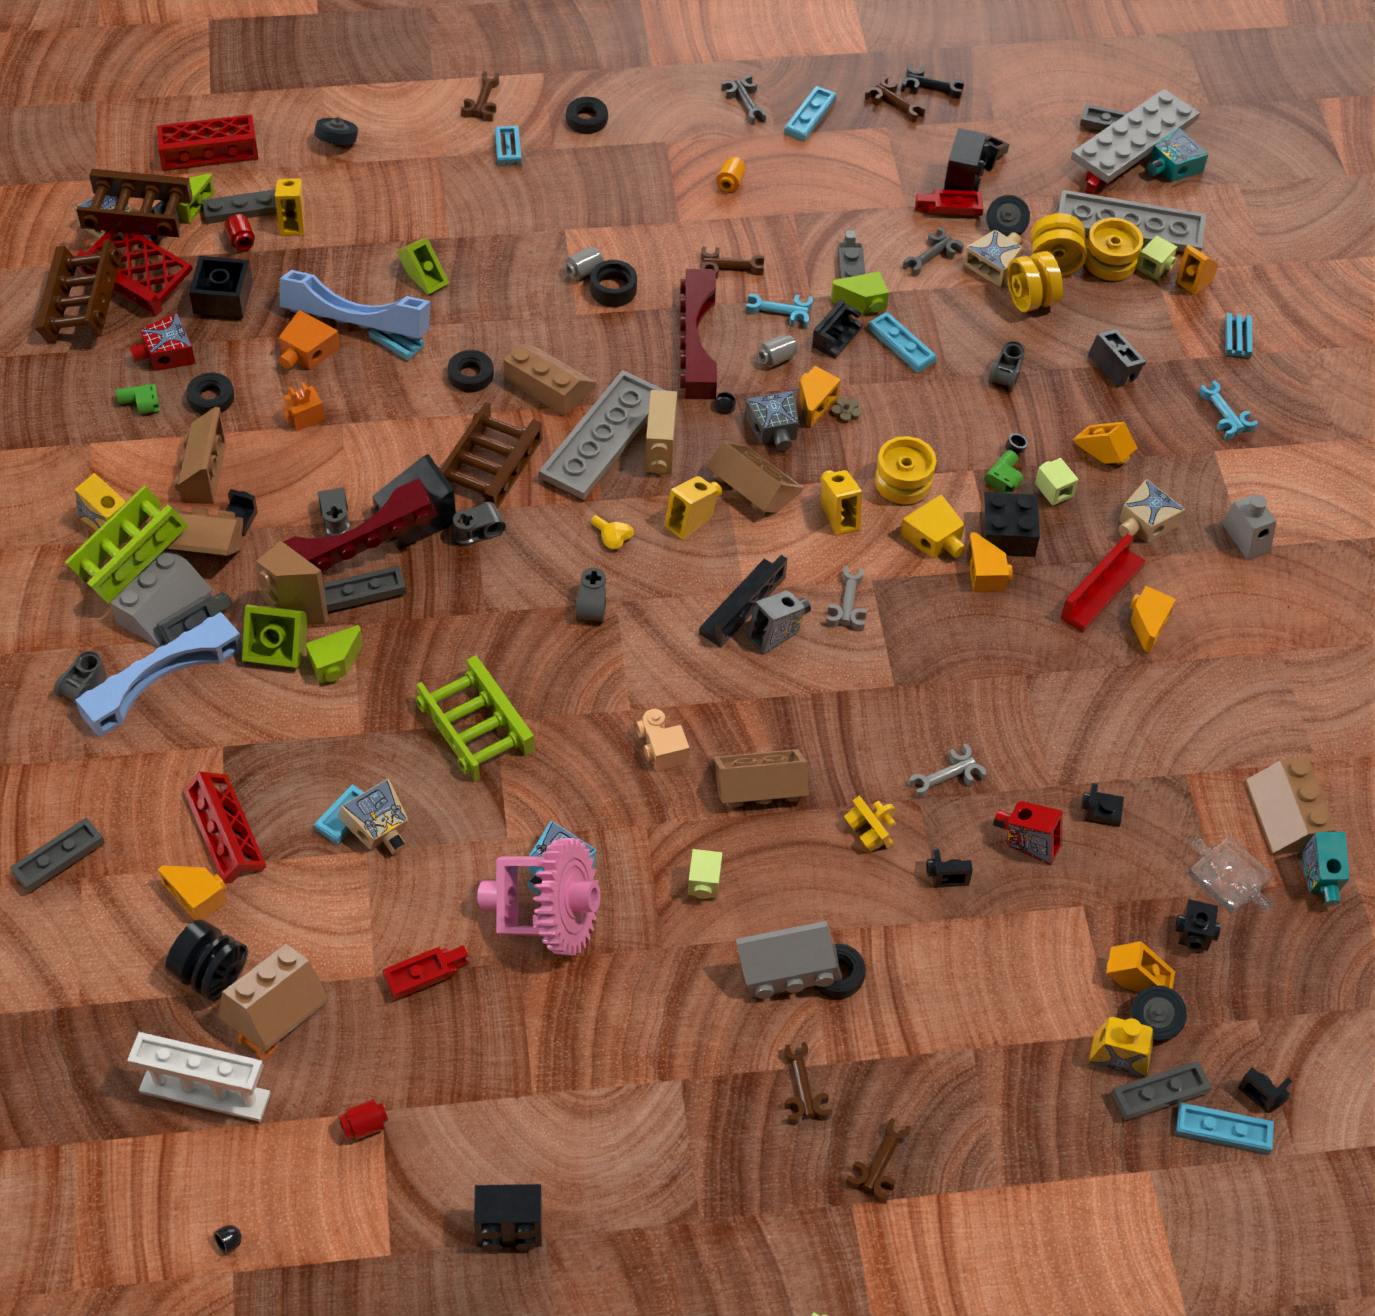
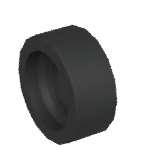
M611 259L597 264L590 275V292L592 297L598 303L611 307H618L631 302L637 292V273L629 263L621 260ZM613 277L625 280L628 284L622 288L611 289L602 286L600 282Z

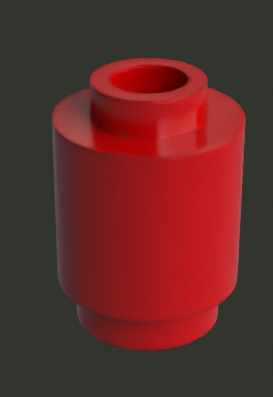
M241 214L229 217L224 227L231 245L239 251L251 249L254 245L255 235L248 218Z
M374 1099L346 1109L345 1114L338 1116L346 1140L352 1138L358 1140L384 1130L383 1123L388 1121L383 1104H376Z

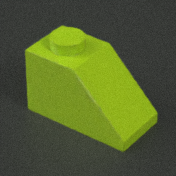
M210 174L189 178L193 198L191 203H178L177 212L180 221L190 224L202 210V200L210 199L215 193L212 175Z
M428 238L417 240L396 251L407 274L427 294H431L450 283Z
M880 271L832 280L830 295L832 302L838 303L841 299L845 301V304L857 309L861 314L887 310L889 291Z
M359 625L305 643L308 660L319 684L333 682L347 675L363 646Z

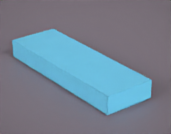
M815 86L784 127V134L805 142L836 101L837 93Z
M888 312L868 322L867 329L917 374L937 361V355Z
M1179 1103L1175 1136L1270 1155L1273 1146L1274 1121Z

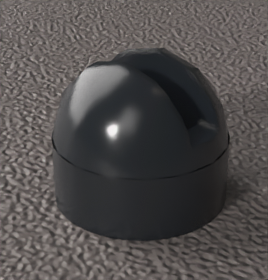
M730 392L719 393L715 399L716 411L727 415L735 410L736 400L733 394Z
M1012 433L1006 441V451L1011 450L1017 455H1022L1028 446V440L1021 434Z
M226 1225L213 1233L218 1247L225 1255L236 1250L241 1243L242 1235L240 1229L236 1226Z

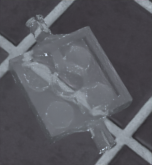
M1198 836L1190 842L1189 846L1194 848L1202 857L1200 861L1190 868L1188 875L1231 914L1250 901H1253L1264 912L1271 908L1273 902L1267 899L1260 891L1271 881L1273 874L1234 839L1228 836L1220 844L1212 847L1205 844Z

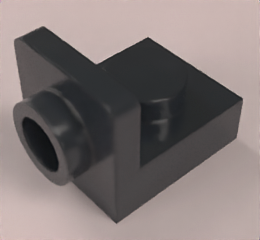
M988 135L985 140V144H989L986 159L982 158V160L986 162L985 169L992 170L997 157L1006 154L1010 144Z
M230 489L228 492L229 505L225 511L235 512V517L243 518L242 536H245L258 513L255 496L245 491Z
M1092 783L1089 792H1084L1081 809H1086L1085 821L1120 827L1124 797L1097 792L1098 783Z
M933 848L931 859L926 860L927 876L932 877L934 888L969 886L973 872L971 860L951 859L947 862H941L939 848Z
M1252 1067L1244 1075L1238 1089L1268 1113L1275 1105L1280 1108L1289 1099L1291 1093L1288 1089L1293 1081L1287 1077L1277 1088L1272 1084L1268 1076L1259 1073Z

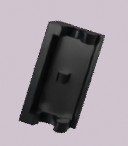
M840 299L814 329L812 347L836 359L862 329V323L851 317L853 315L859 318L861 313Z
M1117 328L1098 333L1088 353L1117 387L1123 386L1129 375L1130 380L1133 382L1147 362Z

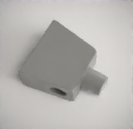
M1254 494L1235 501L1221 522L1247 560L1270 553L1272 549L1276 519L1266 507V498L1261 495Z

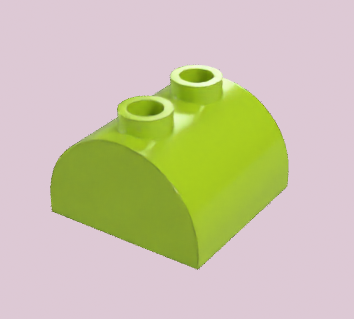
M246 605L242 661L298 668L306 645V613L297 610Z

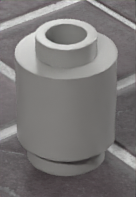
M586 248L566 259V272L571 278L574 277L576 280H580L590 275L593 268L603 261V257L597 248Z
M780 335L760 344V350L758 351L760 361L768 367H773L793 358L794 354L798 351L796 341L791 335Z

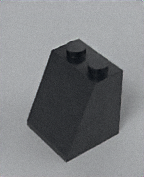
M429 454L421 457L373 495L374 507L371 508L372 515L376 514L387 502L394 489L417 478L421 479L428 490L438 516L426 524L407 530L401 536L388 539L390 542L394 541L399 550L453 526V517L456 514L454 489Z

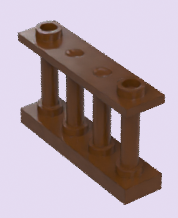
M91 169L89 177L93 194L95 195L90 207L78 206L76 209L81 228L179 238L180 231L177 216L174 215L179 202L191 203L193 195L189 178ZM105 195L119 196L115 210L101 209ZM130 198L144 199L139 212L125 211ZM154 200L168 201L164 215L150 213Z
M110 239L104 240L100 254L80 257L73 256L65 245L56 247L34 327L47 343L57 342L59 331L61 328L87 325L97 337L102 335L122 256ZM98 264L96 274L74 277L77 267ZM93 284L91 294L69 297L72 287ZM88 305L85 315L63 317L68 307Z
M485 402L482 408L474 413L472 423L445 463L438 468L449 483L451 482L483 494L485 503L493 502L498 509L543 440L542 422L532 419L527 428L520 429L491 418L490 403ZM488 427L517 438L519 441L515 446L508 447L481 437V435ZM474 446H478L507 457L503 465L497 466L471 456L469 453ZM462 464H465L495 477L491 483L484 484L457 474V471Z

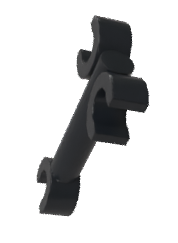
M913 64L908 65L907 78H904L902 81V92L907 87L914 88L913 94L916 95L920 85L949 92L951 97L960 99L961 92L964 89V81L954 80L950 83L924 77V66L919 71L912 70Z

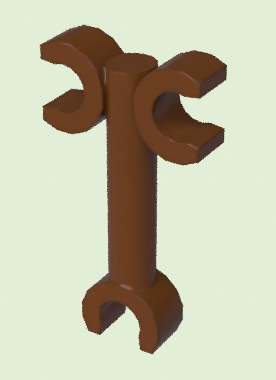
M487 71L482 73L483 87L478 100L475 103L472 99H464V107H461L462 117L470 118L475 116L479 118L482 116L485 121L491 122L494 120L493 113L497 112L496 104L492 102L487 103L492 88L497 87L500 83L499 73H496L495 77L491 79L487 78Z
M888 76L882 77L880 84H877L875 87H869L866 90V100L870 97H875L874 105H879L882 102V98H885L907 112L908 119L912 122H917L918 114L922 117L925 115L926 108L922 104H911L895 94L898 83L894 82L889 85Z
M703 246L701 249V259L704 263L700 266V269H716V279L719 275V268L750 270L755 275H764V256L762 255L753 256L751 260L719 258V247L715 248L713 254L706 252V246Z
M805 1042L801 1043V1054L799 1055L793 1054L790 1045H786L784 1056L786 1061L793 1065L800 1100L797 1098L785 1100V1109L794 1108L798 1111L797 1114L788 1115V1124L796 1125L802 1121L803 1117L804 1119L816 1117L822 1121L830 1119L832 1109L822 1110L818 1107L820 1104L828 1103L829 1095L821 1093L812 1100L805 1066L808 1056L807 1044Z
M891 1118L887 1123V1138L870 1171H868L865 1164L855 1161L853 1170L860 1173L862 1177L856 1179L848 1175L846 1178L848 1187L852 1189L862 1188L868 1193H873L875 1200L882 1204L887 1203L889 1196L881 1192L880 1188L885 1186L893 1190L896 1184L893 1178L882 1176L897 1145L904 1143L910 1134V1126L908 1125L904 1132H894L893 1127L896 1120L894 1118Z

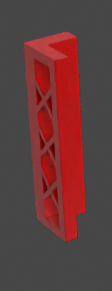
M1127 533L1066 598L1061 615L1062 620L1084 633L1144 567L1146 560L1130 551L1134 537Z
M199 771L184 788V792L220 878L224 883H233L242 871L262 872L267 865L228 775ZM213 783L220 784L223 793L214 787ZM222 804L232 811L233 816L224 810ZM232 827L241 833L243 839L234 833ZM242 850L251 856L253 861L246 860Z

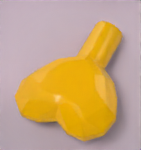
M597 515L593 516L590 524L602 531V541L611 550L619 549L623 546L624 541L634 536V529L629 524L620 522L608 523Z

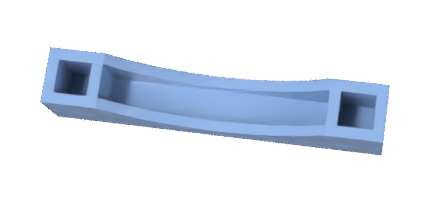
M291 270L280 278V307L288 308L291 312L297 313L301 310L317 318L327 317L335 319L338 323L349 322L357 324L361 328H375L386 334L397 333L405 335L408 339H419L429 330L430 301L406 296L397 302L387 305H362L335 294L312 274Z
M221 612L205 619L200 625L182 633L177 639L157 648L152 654L134 662L127 669L109 677L104 683L84 692L79 698L75 699L81 717L98 737L103 736L124 723L126 715L137 697L161 677L189 666L220 664L243 650L240 633Z

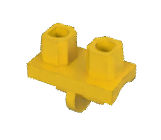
M860 795L852 800L855 807L844 818L854 831L866 823L870 825L871 829L859 837L869 852L876 850L883 844L887 849L893 846L894 842L882 824L885 823L889 828L896 825L892 818L896 813V808L892 804L883 806L880 801H877L872 805L876 810L873 814Z

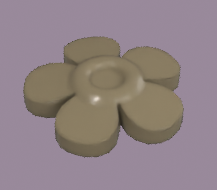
M840 397L836 400V405L832 406L831 410L834 415H840V420L845 422L850 421L851 417L858 418L861 415V409L858 408L859 402L856 399L847 401L846 398Z

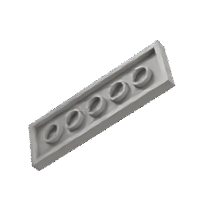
M1163 89L1072 151L1071 159L1105 183H1108L1153 152L1155 144L1174 130L1180 128L1183 131L1196 122L1200 112Z
M1062 190L1058 213L1077 217L1083 223L1085 235L1089 236L1092 226L1101 219L1121 218L1132 222L1140 229L1143 235V245L1145 246L1157 235L1177 246L1176 251L1184 252L1188 245L1199 251L1202 250L1206 214Z
M622 370L539 470V478L584 500L648 421L651 390H666Z

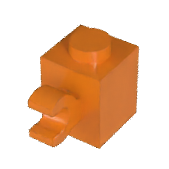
M305 382L301 383V390L294 392L293 388L290 387L288 388V395L283 396L285 405L282 408L283 416L287 423H292L296 431L325 420L323 402L313 386L307 387Z

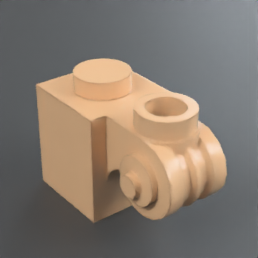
M650 709L646 711L643 719L636 722V729L639 738L645 737L647 744L644 745V752L647 761H652L655 771L688 764L689 745L682 726L677 725L665 728V715L661 710Z

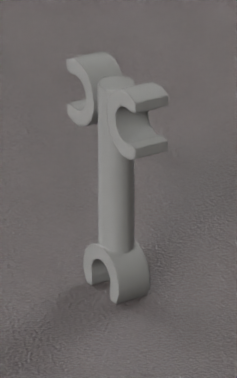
M845 566L842 576L843 581L846 583L843 606L841 608L836 604H829L827 614H833L835 617L827 616L826 625L837 627L841 624L842 626H850L856 631H864L865 622L857 619H866L867 610L863 608L853 610L856 587L862 582L864 571L863 568H859L857 575H850L848 572L849 566Z
M965 743L961 750L964 754L963 756L957 755L954 749L950 750L949 760L954 765L926 777L921 774H914L909 778L908 785L909 787L916 784L921 785L922 788L916 790L915 796L916 798H923L927 795L930 787L964 773L963 779L965 784L970 787L974 780L971 774L978 775L981 781H983L986 777V770L983 766L976 764L975 759L971 757L972 751L970 746Z

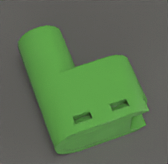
M155 383L116 389L119 405L136 402L139 415L160 411Z
M1007 450L984 476L987 484L1002 493H1012L1023 481L1022 474L1013 468L1019 460L1015 452Z

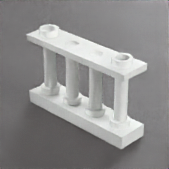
M142 1032L138 1033L127 1060L129 1066L147 1070L139 1088V1093L258 1122H261L271 1095L269 1090L256 1087L264 1067L262 1060Z

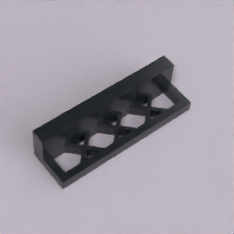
M780 555L774 563L764 558L699 627V634L721 648L753 614L755 603L769 597L784 581L788 558Z

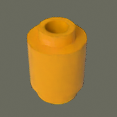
M731 157L724 161L716 178L719 188L727 192H734L739 188L746 171L744 162L737 157Z

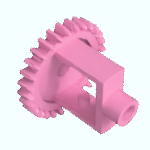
M561 838L554 840L551 845H548L546 848L547 852H544L542 856H502L496 860V881H482L478 888L477 899L481 910L496 911L497 934L543 936L545 938H543L542 942L547 944V949L558 955H576V953H581V948H586V941H590L589 932L594 931L592 921L597 919L594 912L599 908L601 893L598 880H594L596 868H592L594 859L589 858L590 850L585 849V843H581L580 839ZM518 866H540L545 870L536 873V876L542 879V883L535 884L534 888L539 889L541 895L534 897L533 900L541 902V907L534 910L537 914H533V926H518Z

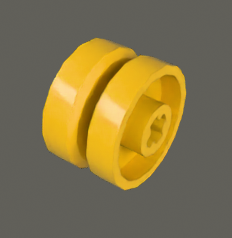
M1055 213L1044 216L1034 224L1030 235L1031 255L1042 251L1050 252L1058 263L1061 276L1072 274L1083 266L1087 256L1086 237L1083 223L1077 217L1069 214Z
M1106 218L1096 222L1090 229L1086 246L1087 256L1084 264L1087 270L1096 277L1110 281L1123 280L1131 276L1137 268L1139 254L1143 245V235L1140 229L1132 222L1121 218Z
M1042 251L1034 253L1030 257L1014 258L1008 263L1007 281L1013 302L1021 312L1037 310L1040 306H1053L1061 301L1063 294L1061 271L1057 261L1050 252Z
M903 436L888 440L881 447L877 460L875 484L876 489L884 498L902 505L915 504L926 498L931 491L937 462L935 452L930 445L921 439Z

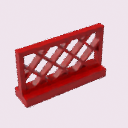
M252 114L157 125L158 151L162 170L259 159ZM240 124H246V125L243 126V127H239V126H238V125H240ZM215 127H222L219 130L213 129ZM229 131L235 132V133L232 134V135L226 134V133H228ZM164 133H174V134H172L171 136H168V135H166V134H164ZM206 133L211 135L208 138L202 137ZM182 136L186 137L184 141L178 140Z
M107 231L87 253L80 251L75 257L98 254L102 251L104 240L110 239L112 242V238L118 232ZM121 232L125 235V240L112 243L116 248L126 247L127 254L121 256V262L127 261L128 268L118 270L113 291L157 316L163 310L161 303L193 270L192 265L139 234ZM138 244L144 246V251L131 253L130 246ZM150 256H162L163 262L149 264ZM145 258V265L132 267V260ZM98 264L82 266L80 269L86 275L96 274ZM179 266L182 268L178 273L168 275L169 267ZM164 270V276L151 278L150 271ZM146 272V279L133 280V274ZM165 283V287L159 294L152 291L151 285Z

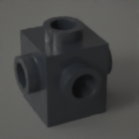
M1188 899L1182 915L1178 914L1175 932L1180 933L1178 944L1187 946L1192 950L1208 951L1212 941H1218L1221 924L1216 923L1218 906Z

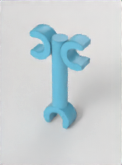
M749 294L746 313L756 314L761 310L791 315L790 327H794L796 321H802L804 323L803 329H807L809 324L808 312L812 309L813 298L809 296L808 302L802 303L799 301V295H796L794 297V305L763 301L759 295Z
M1212 381L1211 390H1208L1205 385H1201L1200 396L1205 400H1211L1225 418L1220 420L1217 426L1218 431L1222 429L1228 430L1224 436L1225 440L1233 439L1235 433L1240 434L1243 431L1253 432L1256 429L1257 420L1247 422L1251 414L1250 411L1242 412L1238 419L1219 394L1220 384L1218 382Z

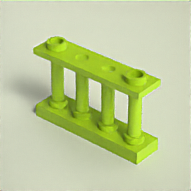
M145 485L65 561L83 581L91 575L92 578L87 584L108 604L189 526L169 505L160 511L158 508L163 504ZM149 517L152 518L142 530L138 529ZM131 536L133 539L120 550L118 547ZM109 556L112 557L102 569L98 568Z
M477 655L466 660L467 672H465L464 677L431 693L420 682L417 684L418 696L415 697L419 709L422 712L426 711L459 758L458 763L463 773H469L475 782L480 780L479 764L512 747L515 749L519 747L524 756L535 751L534 735ZM469 686L472 688L476 687L480 692L478 697L446 713H443L437 705V702ZM483 706L492 709L494 712L493 717L459 734L451 725L452 722ZM498 726L506 729L508 737L473 755L465 745V743Z

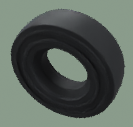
M588 96L579 97L568 104L566 121L569 127L576 132L584 134L596 133L606 126L608 109L600 99ZM589 111L595 113L596 116L585 119L579 117L578 114Z
M464 350L455 354L450 359L447 367L450 383L458 390L477 392L483 390L492 382L494 366L490 357L485 353L477 350ZM466 366H477L481 370L475 376H465L461 373V369Z
M208 372L196 376L189 382L186 395L190 407L195 412L204 415L214 407H218L222 413L234 401V388L226 376L220 373ZM215 388L220 391V395L214 399H203L200 396L201 392L206 389Z
M835 944L838 961L848 965L850 974L844 980L836 981L832 985L825 987L816 985L815 987L828 997L846 998L855 994L861 988L866 975L865 962L860 953L851 946Z

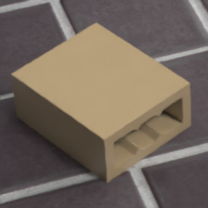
M651 390L646 437V472L672 474L677 391Z

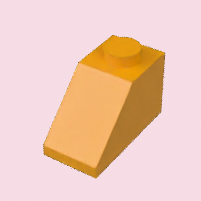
M1188 245L1184 251L1176 283L1196 295L1214 280L1218 263L1198 249Z
M814 366L809 373H804L798 384L800 387V404L806 426L810 428L839 397L841 379L817 366Z
M1125 422L1089 425L1073 439L1076 445L1103 464H1123L1130 459L1129 455L1137 449Z
M970 532L967 553L973 592L1006 591L1007 582L1012 580L1013 574L1012 565L1007 564L1006 553L976 532Z
M1145 586L1141 595L1135 594L1129 608L1133 610L1130 622L1144 651L1150 654L1171 616L1176 599L1148 586Z
M164 865L158 868L162 884L194 920L206 918L227 903L224 892L227 889L225 883L217 874L212 876L206 868Z
M1142 941L1111 947L1106 973L1124 989L1141 992L1150 986L1162 985L1173 989L1175 971Z

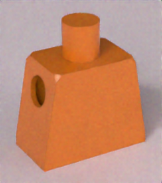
M299 310L279 337L282 355L278 358V361L287 370L296 363L306 369H312L340 349L338 331Z

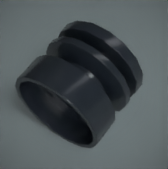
M198 919L185 927L176 938L167 956L165 970L169 976L187 986L191 984L192 990L202 994L206 999L216 1001L222 997V992L238 980L247 962L248 948L247 945L235 940L232 936L222 935L220 929L207 921Z

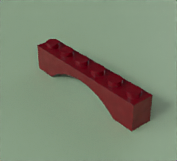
M686 269L685 279H680V294H685V297L680 298V313H685V316H680V331H685V335H680V350H685V354H680V369H685V373H680V388H685V399L715 400L717 392V363L702 347L697 335V329L705 314L715 305L716 269Z
M417 478L394 489L387 502L376 514L350 531L325 538L294 536L283 541V543L323 572L339 562L352 559L356 554L379 546L382 542L392 537L401 536L409 529L428 523L431 519L437 517L438 514L428 490L421 479Z

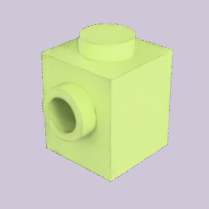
M1156 235L1141 251L1136 269L1158 280L1166 270L1170 271L1174 267L1177 260L1175 257L1177 246Z
M1059 458L1052 462H1045L1039 467L1035 485L1053 506L1075 496L1079 479L1062 458Z
M692 850L688 895H694L700 899L718 897L722 852Z

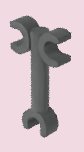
M745 75L741 80L721 82V90L726 91V99H733L738 93L749 112V124L755 125V117L760 118L762 122H766V111L762 108H757L749 95L757 91V83H752V75Z
M938 227L936 236L932 233L928 235V243L932 247L917 258L907 257L903 262V269L914 267L912 276H918L922 265L945 250L946 257L954 259L955 250L962 253L964 244L959 240H953L950 236L946 237L945 229Z

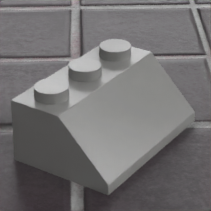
M165 548L111 602V607L117 624L153 645L161 647L165 641L156 623L202 596L211 594L213 591L186 559Z
M827 921L736 939L746 986L751 998L765 999L776 993L786 991L795 993L806 987L816 985L825 987L832 985L836 981H841L836 947Z

